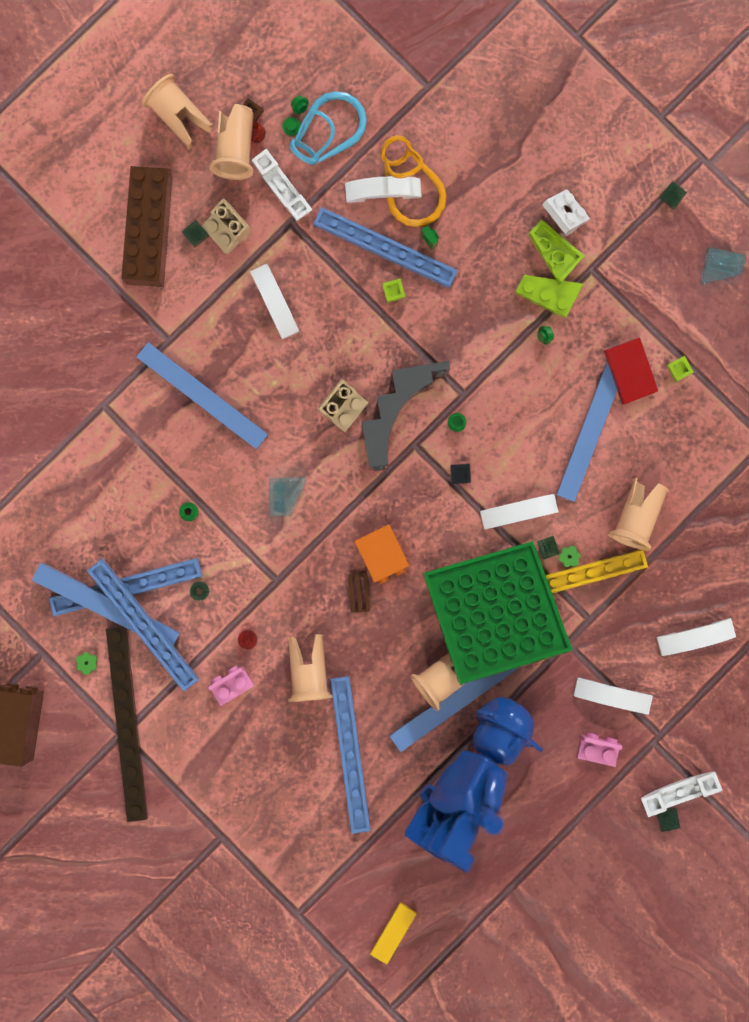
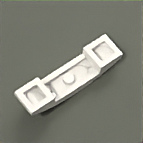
M267 149L251 160L270 189L296 221H299L312 211V208L303 196L297 192Z
M392 176L373 177L345 183L346 203L365 202V199L421 198L420 178L415 177L403 179Z
M268 264L250 271L282 340L298 333L299 329Z
M551 494L482 510L480 515L485 530L558 513L555 495Z
M728 618L694 629L659 636L656 639L661 656L717 644L735 638L736 634L732 620Z
M577 677L573 696L648 715L653 698L649 694L622 689Z
M714 771L666 785L641 797L647 816L651 817L667 811L666 808L700 796L706 797L723 790Z

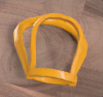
M399 135L390 137L384 142L380 151L381 160L384 161L385 176L390 174L394 178L403 179L414 175L422 169L437 187L439 201L438 206L431 215L419 220L409 219L402 215L396 207L394 197L387 198L389 210L396 220L406 226L422 227L430 225L440 217L445 208L447 195L444 184L424 164L423 158L412 148L410 141ZM395 141L405 142L407 147L405 154L398 160L389 161L385 156L387 147ZM409 156L418 164L414 169L401 174L393 172L390 166L401 165Z

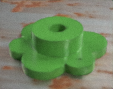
M575 546L562 548V553L558 556L559 561L564 562L563 565L565 567L570 565L576 567L579 564L578 559L581 557L580 553L577 552V548Z
M85 652L83 655L76 657L77 670H82L83 674L88 675L97 668L95 664L97 657L95 655Z

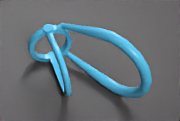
M334 91L323 94L314 101L309 109L308 114L301 123L296 138L290 142V150L300 160L315 166L317 162H321L350 148L360 140L365 132L367 118L364 107L355 97L348 93ZM335 99L345 100L353 105L358 112V129L351 138L319 158L334 139L335 126L333 121L326 114L318 111V109L327 101ZM315 114L323 117L329 123L331 129L328 141L317 153L301 142ZM295 146L304 149L312 158L303 155Z

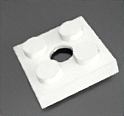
M567 189L547 199L542 204L566 236L570 233L572 234L590 219L586 211L575 200L573 194ZM564 206H568L572 213H567Z

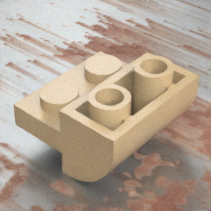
M223 198L211 211L212 215L201 227L225 254H230L241 241L247 239L251 232V227L229 202Z
M340 379L317 410L343 432H346L369 402L360 396L347 382Z

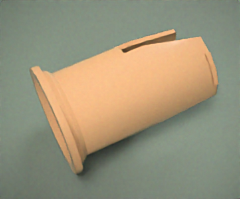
M168 74L149 89L142 100V105L145 108L151 107L187 146L186 148L190 150L193 149L192 140L182 120L187 116L191 122L208 133L211 132L214 125L209 122L175 84L176 77L173 74Z
M234 104L229 117L225 116L222 111H219L216 155L209 168L213 174L219 177L243 180L253 175V168L249 165L253 112L249 107Z
M637 478L633 479V484L614 531L608 533V536L626 546L650 551L652 547L649 544V540L669 490L657 483L644 500L645 486L637 482Z
M315 634L311 656L312 664L303 665V658L296 638H287L289 641L292 696L288 699V702L333 698V695L327 692L323 634Z
M449 653L420 675L412 674L410 676L420 694L437 712L440 710V703L463 686L459 685L456 674L451 669L453 665Z

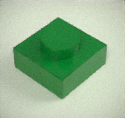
M428 225L421 229V236L431 250L436 248L439 239L434 229L431 230Z

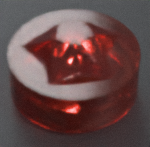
M254 122L252 125L251 141L253 143H260L265 138L266 130L264 126Z
M245 630L238 636V644L243 649H252L257 644V635L252 630Z

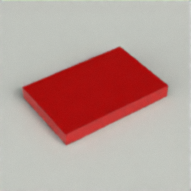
M640 337L604 350L622 405L658 392Z

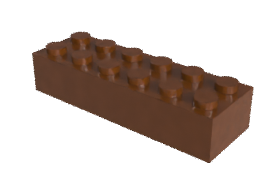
M130 167L121 276L126 285L164 287L173 176L168 168Z

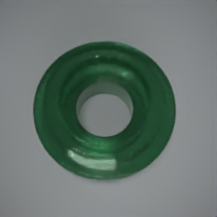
M195 582L190 588V595L194 600L202 601L208 597L209 587L204 582ZM199 587L203 589V593L201 595L197 594V589Z

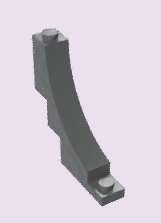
M449 361L392 370L395 393L377 396L380 419L362 422L370 469L381 471L385 470V466H388V441L398 414L410 399L432 385L433 374H435V377H440L449 372Z

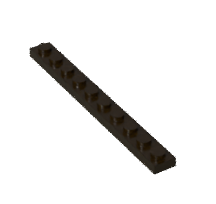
M107 628L106 636L127 822L147 820L148 813L127 628Z

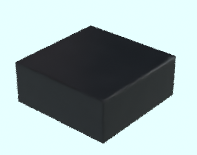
M470 464L450 465L451 484L471 483Z

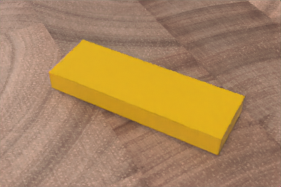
M399 902L372 948L370 955L387 965L417 912Z

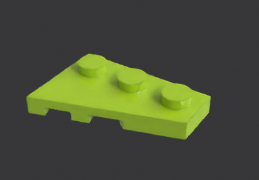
M542 219L528 235L559 285L584 258V255Z
M524 275L515 294L566 318L583 283L563 281L559 285L556 279Z

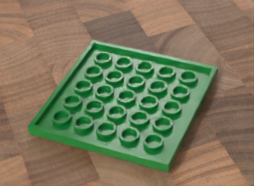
M533 541L423 573L459 685L572 651L569 638Z

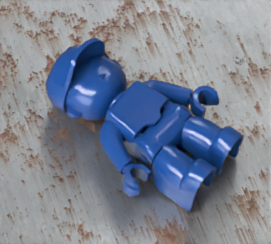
M504 697L490 700L477 711L476 719L479 724L472 737V745L477 754L466 750L462 751L458 758L442 773L436 782L437 788L432 784L423 788L420 793L423 804L419 807L405 830V836L436 858L443 862H449L467 874L475 861L474 856L469 852L476 840L479 827L484 828L486 832L493 835L499 834L503 828V819L497 814L500 813L505 793L507 773L498 765L509 766L513 764L524 747H533L541 753L543 751V748L532 739L534 720L531 714L522 705Z

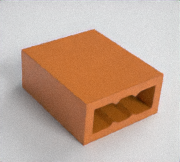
M389 524L355 540L374 583L378 581L379 584L390 580L389 576L394 573L399 576L407 572L406 567L409 564Z

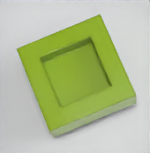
M401 279L382 283L387 303L405 299L406 296Z
M685 356L666 366L675 382L694 372Z

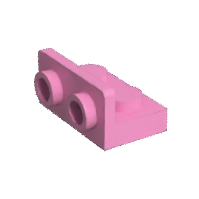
M236 665L227 671V676L221 678L219 675L210 681L212 685L208 689L213 692L220 706L255 686L244 666L238 668Z
M587 733V736L581 734L576 757L616 767L619 749L622 750V745L617 743V739L606 737V740L599 739L597 734Z

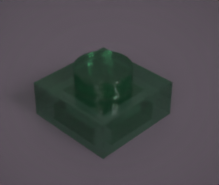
M672 181L659 199L674 210L687 192Z
M197 220L182 231V234L194 248L209 237Z
M554 536L537 541L543 560L560 554Z
M675 807L656 814L661 832L681 828Z

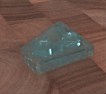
M709 247L706 252L700 285L740 276L743 274L746 255Z
M306 477L269 478L270 517L291 515L307 481Z

